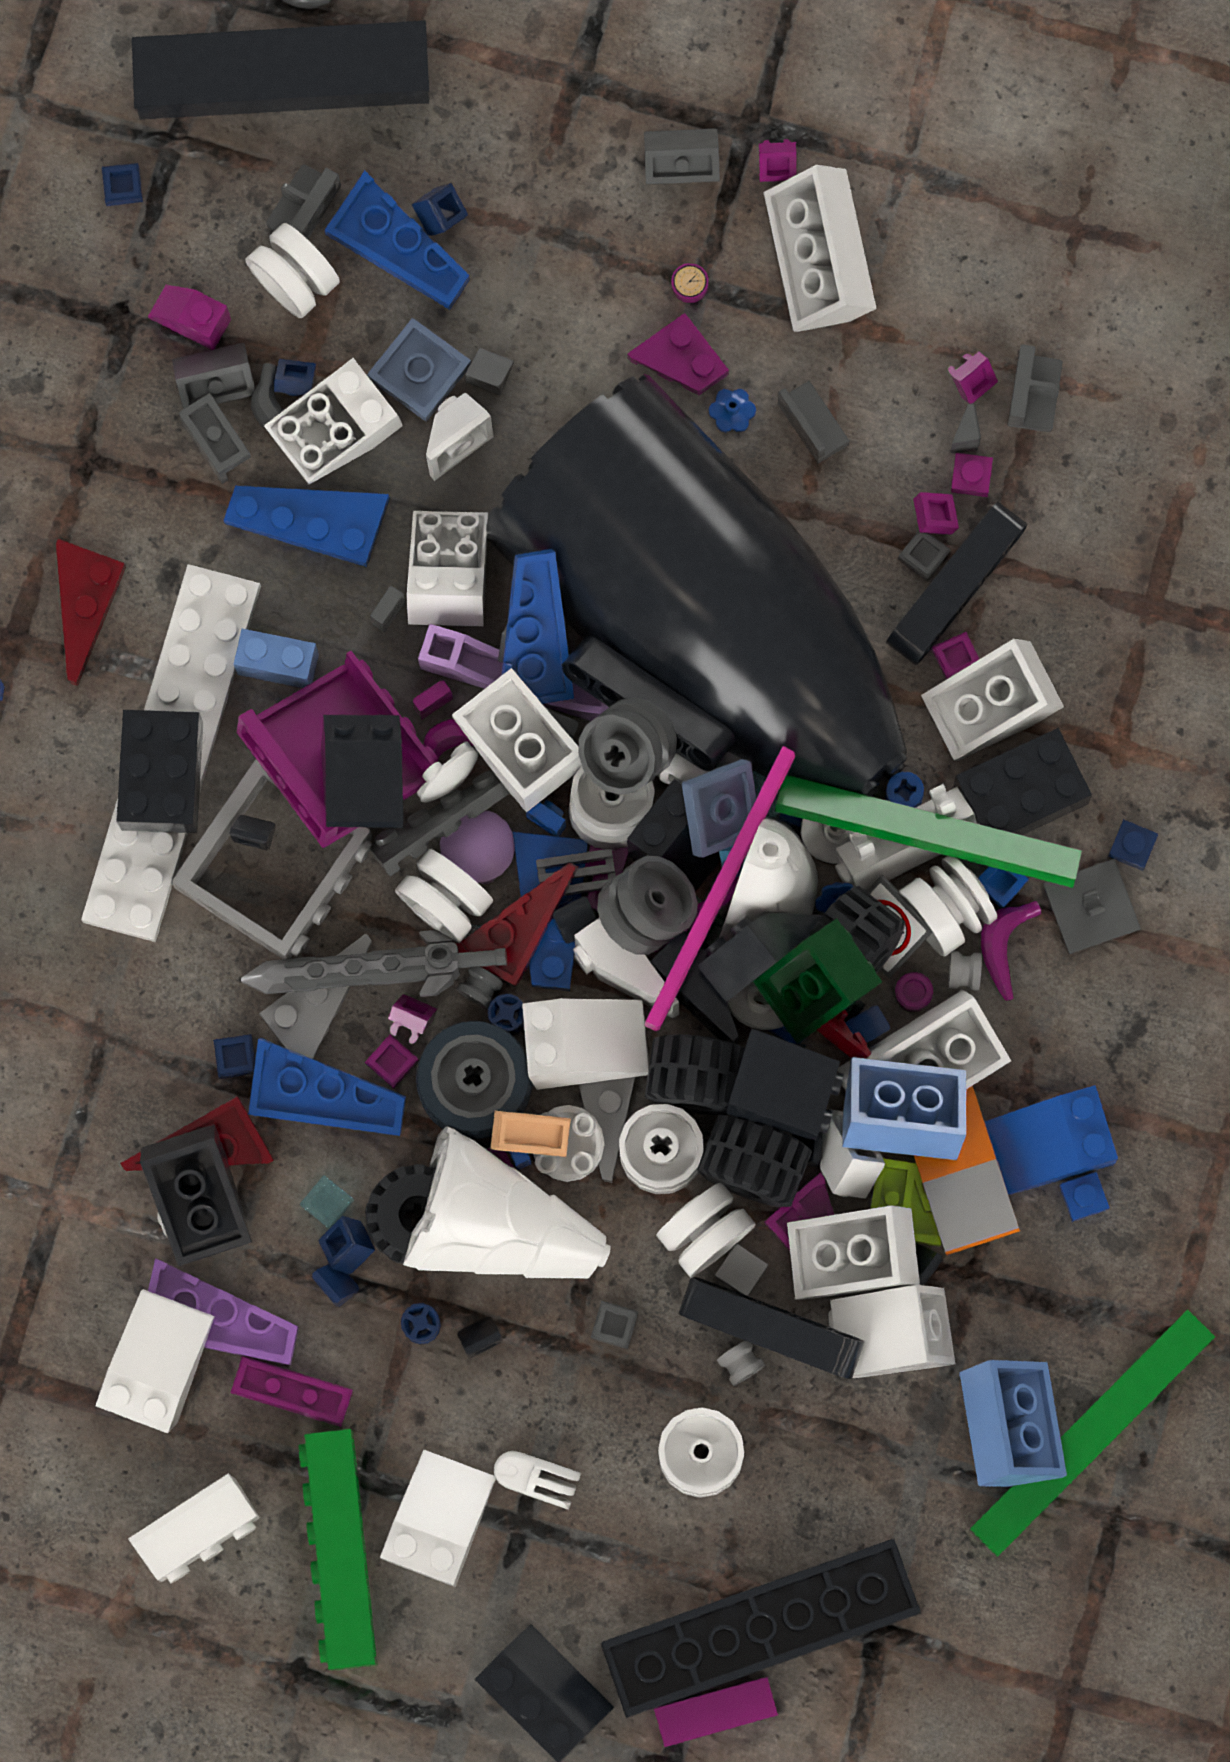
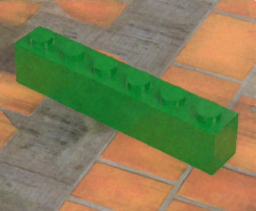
M351 1429L304 1434L305 1444H299V1458L301 1468L308 1467L309 1483H303V1498L305 1507L312 1506L313 1521L306 1523L309 1546L316 1545L317 1561L310 1562L313 1585L320 1584L321 1600L314 1601L317 1624L324 1623L325 1639L318 1640L320 1662L328 1663V1670L330 1671L377 1666L354 1432Z

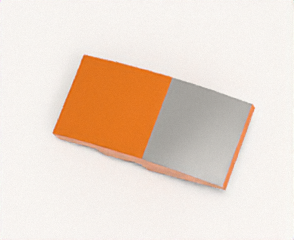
M971 1086L966 1089V1137L957 1160L914 1155L946 1255L1020 1232L974 1088Z

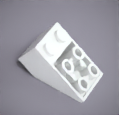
M354 358L264 425L308 484L375 448L403 426L397 413Z
M413 511L407 584L409 625L483 626L487 560L486 524L488 513Z

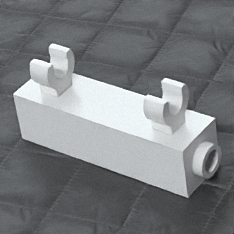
M942 784L929 791L932 800L916 807L917 809L977 824L974 812L958 787L946 792L945 786ZM849 831L848 835L851 841L836 848L840 863L835 865V868L843 883H851L854 887L860 886L867 891L881 875L891 880L940 854Z

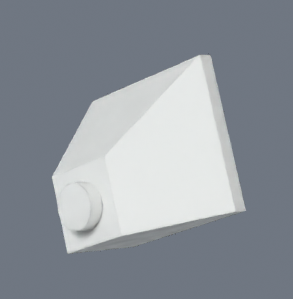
M463 393L458 398L456 396L449 397L438 407L439 412L435 414L426 452L429 473L434 481L494 437L490 414L467 393Z

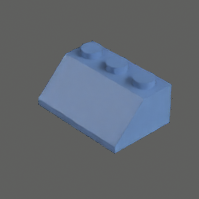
M851 1058L843 1109L842 1147L957 1160L966 1137V1070Z
M989 1360L959 1372L978 1486L1009 1487L1067 1476L1047 1362Z

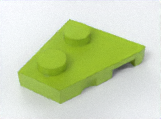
M883 1158L885 1166L874 1183L870 1209L886 1206L911 1208L915 1243L940 1247L941 1238L917 1164Z

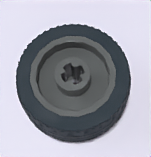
M468 1021L447 1027L429 1042L420 1057L417 1067L416 1084L418 1095L428 1116L441 1129L450 1127L470 1139L492 1137L495 1110L523 1113L530 1100L532 1082L528 1076L527 1054L514 1036L494 1024ZM476 1075L481 1078L482 1083L475 1087L473 1082L468 1085L470 1077Z

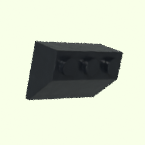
M532 1624L504 1648L474 1679L556 1762H562L615 1708Z

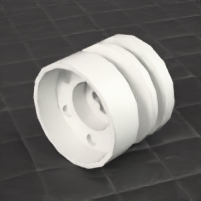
M946 856L942 859V866L945 872L935 865L929 869L935 885L933 888L921 878H916L899 890V893L913 905L933 933L926 941L937 953L944 957L965 943L963 932L959 926L961 923L972 932L978 933L982 930L978 917L986 924H991L997 919V913L980 880L959 859L951 856Z

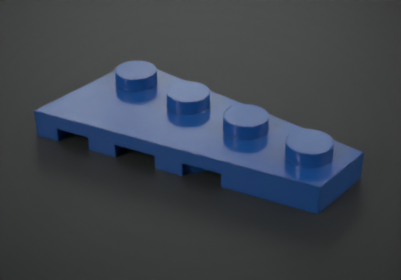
M365 170L325 229V235L449 310L470 281L469 275L437 242L435 243L423 231L422 227L413 218H410L397 205V202L374 182V179Z
M235 486L224 517V523L367 567L390 497L389 494Z
M548 549L515 555L501 676L512 668L542 704L574 699L572 681L562 671V664L569 657L555 551Z
M513 832L521 897L540 884L536 860L585 853L588 850V843L582 839ZM586 863L574 865L578 866L579 869L584 868ZM564 866L548 868L545 870L546 873H553L560 870ZM584 877L573 878L570 885L583 883ZM582 893L564 896L557 910L582 898ZM553 918L529 963L532 987L570 991L575 955L573 949L576 945L575 941L569 944L564 942Z
M258 1039L248 1115L397 1136L401 1135L406 1096L265 1039Z

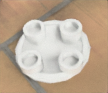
M464 742L453 751L451 759L442 765L440 762L432 764L422 775L426 783L417 791L420 801L427 803L442 798L459 787L472 771L478 758V751L468 742Z
M571 1105L555 1107L549 1112L542 1113L541 1115L570 1118L571 1121L566 1157L533 1154L537 1169L553 1179L565 1182L580 1180L592 1173L602 1159L605 1145L603 1131L596 1118L585 1109Z

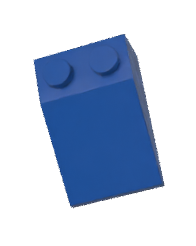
M1096 1085L1059 1095L985 1121L1008 1195L1109 1167L1118 1160Z

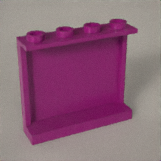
M352 651L346 654L345 664L258 715L252 709L241 714L236 731L322 848L327 847L358 828L326 827L321 756L323 715H400L395 709L390 693L384 688H379L373 680V674L368 664L364 660H358ZM400 715L403 800L417 793L420 787L426 783L422 775L432 764L438 762V759L429 746L424 747L416 737V730L412 722L407 717L402 718Z

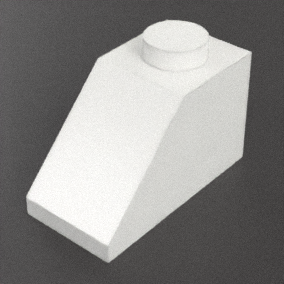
M832 1110L833 1114L828 1131L822 1134L820 1169L833 1194L841 1197L851 1196L866 1199L885 1166V1162L879 1151L842 1147L843 1112Z

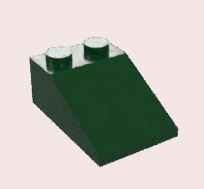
M835 919L800 943L757 977L753 983L798 1044L882 983V980L877 975L874 966L864 957L854 943L851 934L841 925L838 919Z

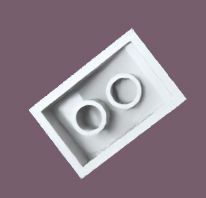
M1012 639L921 695L954 761H959L1023 731L1064 707L1032 643L1020 639Z
M512 668L452 714L453 719L501 783L526 812L576 774L582 765L578 754V745Z
M600 918L574 935L576 945L573 949L575 953L574 958L586 974L592 971L598 980L653 1007L665 982L646 955L634 954L622 949L609 937L601 924ZM676 998L667 1014L672 1019L679 1015V1001Z
M553 999L522 1004L528 1076L537 1090L648 1075L649 1059L642 1000Z
M886 1206L787 1223L796 1300L870 1293L920 1285L911 1208Z
M142 1289L108 1368L96 1406L169 1433L179 1421L215 1316Z
M423 1450L393 1521L380 1558L456 1587L496 1477Z

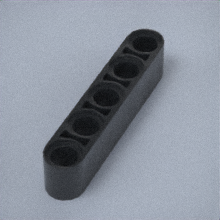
M996 502L888 637L886 644L917 666L1015 545L1028 524L1001 503Z
M585 637L562 664V671L570 681L608 707L620 699L636 697L648 700L661 708L673 723L677 737L676 753L704 771H712L736 743L734 734L723 723L594 637Z
M698 1277L690 1278L678 1312L681 1316L847 1379L853 1378L865 1341L855 1336Z

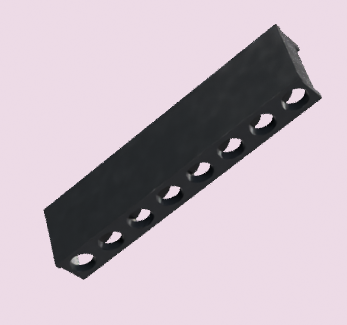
M426 20L131 37L134 108L137 109L140 120L429 103Z
M893 1538L605 1640L601 1643V1647L627 1719L921 1614L897 1544Z

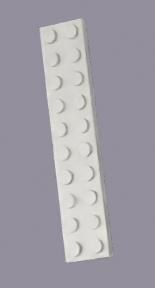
M188 564L144 710L200 713L203 720L201 791L236 673L233 664L242 628L249 629L261 585L254 581ZM116 802L81 920L86 924L156 942L173 885L171 881L176 875L188 833L122 831L116 822Z

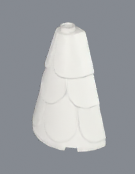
M771 814L763 819L759 825L745 859L720 937L723 936L726 941H729L734 936L730 929L747 915L752 921L764 912L812 915L818 886L815 863L795 830Z
M445 1127L439 1133L430 1167H436L428 1201L423 1217L412 1231L403 1265L427 1271L523 1274L526 1278H589L597 1266L603 1267L605 1265L611 1248L610 1245L606 1244V1236L557 1196H549L518 1170L509 1167L484 1147L455 1129Z

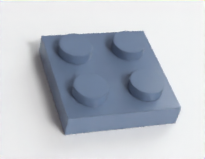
M412 318L368 372L367 376L375 385L427 422L467 372L471 360Z
M743 759L682 782L694 856L703 858L734 845L756 801L751 761Z

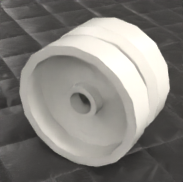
M282 223L269 236L273 250L265 246H258L245 260L251 272L264 288L289 312L298 318H303L316 306L312 291L319 295H327L340 281L332 266L316 247L294 227L287 223Z
M581 765L573 777L568 813L572 828L583 841L595 848L615 850L627 847L628 836L652 807L655 792L653 782L650 781L635 793L620 795L605 791L592 782Z
M428 849L416 863L419 873L427 882L417 876L406 875L395 889V892L424 922L452 938L453 941L460 943L472 929L469 918L460 909L473 916H482L493 903V899L457 865L440 853Z
M669 1104L649 1105L631 1116L624 1124L619 1139L621 1165L628 1179L642 1190L653 1194L674 1193L688 1186L698 1174L697 1169L704 1152L703 1135L695 1119L681 1108ZM659 1144L666 1145L668 1147V1155L664 1156L661 1152L655 1154V1147Z
M720 1182L684 1205L656 1234L668 1251L678 1250L692 1241L682 1252L678 1261L690 1278L698 1275L721 1258L756 1225L744 1209H736L722 1219L719 1218L729 1209L733 1202L732 1194Z
M697 1408L686 1410L669 1422L662 1432L658 1453L661 1470L668 1482L683 1494L700 1498L717 1495L731 1486L740 1473L744 1458L742 1435L732 1420L719 1411ZM697 1445H702L704 1449H709V1454L706 1458L698 1459L695 1457L694 1452Z

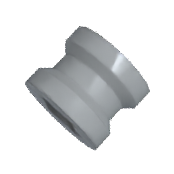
M952 951L950 953L948 989L968 986L973 991H979L982 953L974 952L970 956L962 955L959 951Z
M743 1341L717 1359L719 1365L726 1368L730 1373L729 1380L733 1386L743 1382L765 1367L762 1359L756 1358L753 1354V1345L748 1341Z

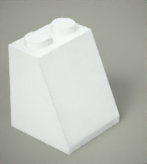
M911 1285L830 1300L831 1310L828 1314L830 1327L865 1341L853 1378L955 1364L944 1288Z

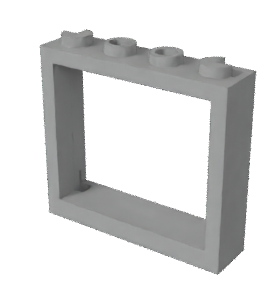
M255 759L171 882L176 890L283 960L291 959L293 955L297 957L301 950L307 946L310 938L306 935L314 923L319 926L327 917L331 906L327 904L335 892L342 894L352 879V875L349 872L357 861L363 863L368 857L367 853L373 846L370 843L373 837L371 831L366 827H358L350 832L353 835L282 940L196 885L230 836V828L238 816L246 813L267 781L274 784Z

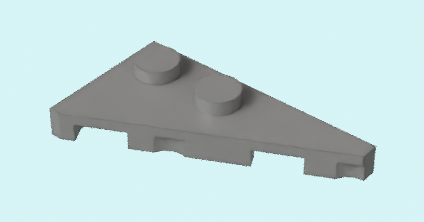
M364 934L336 956L367 953L372 940L367 934ZM350 986L323 988L315 991L287 992L259 1014L285 1048L313 1059L322 1040L325 1039L329 1026L337 1015Z
M636 1077L579 1084L585 1110L596 1118L603 1131L605 1145L602 1159L598 1165L602 1180L612 1183L620 1149L619 1139L626 1123Z

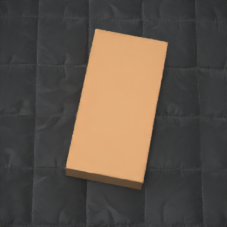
M495 1110L490 1149L566 1157L571 1119Z

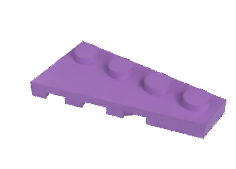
M155 1258L148 1288L149 1292L215 1316L204 1348L291 1366L299 1330L298 1326Z

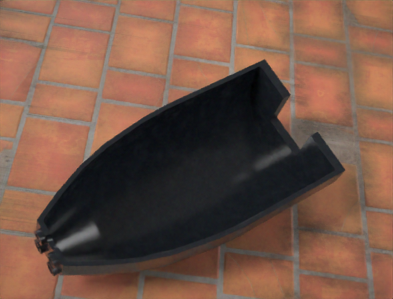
M643 374L638 379L639 382L634 376L620 382L614 388L612 397L607 399L603 394L600 395L561 427L531 457L532 462L528 467L529 472L526 476L521 473L513 478L501 494L504 498L501 503L502 508L495 507L488 517L486 524L488 540L513 566L515 555L553 549L556 554L564 618L568 619V624L583 639L590 636L600 640L728 727L736 738V743L728 752L743 760L751 761L753 774L767 779L784 746L795 752L794 761L787 773L788 776L874 797L878 793L876 788L880 784V780L885 777L889 781L891 777L902 772L906 767L904 762L907 760V749L895 705L876 652L852 605L813 549L784 514L649 375Z

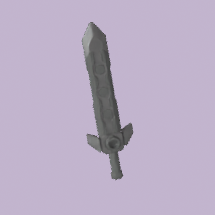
M436 930L420 931V937L427 947L265 961L244 975L241 981L264 994L315 991L323 988L368 984L384 985L426 981L420 991V996L427 997L436 996L454 984L453 980L460 976V968L507 965L506 948L459 953L457 945L452 942V938Z

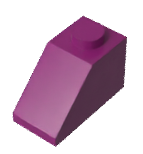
M165 285L148 315L149 319L211 350L216 348L231 321L227 305L195 289Z

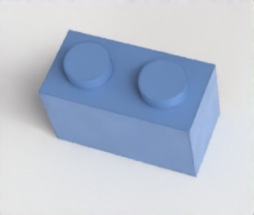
M242 628L233 665L237 675L304 688L313 682L319 653L316 643Z

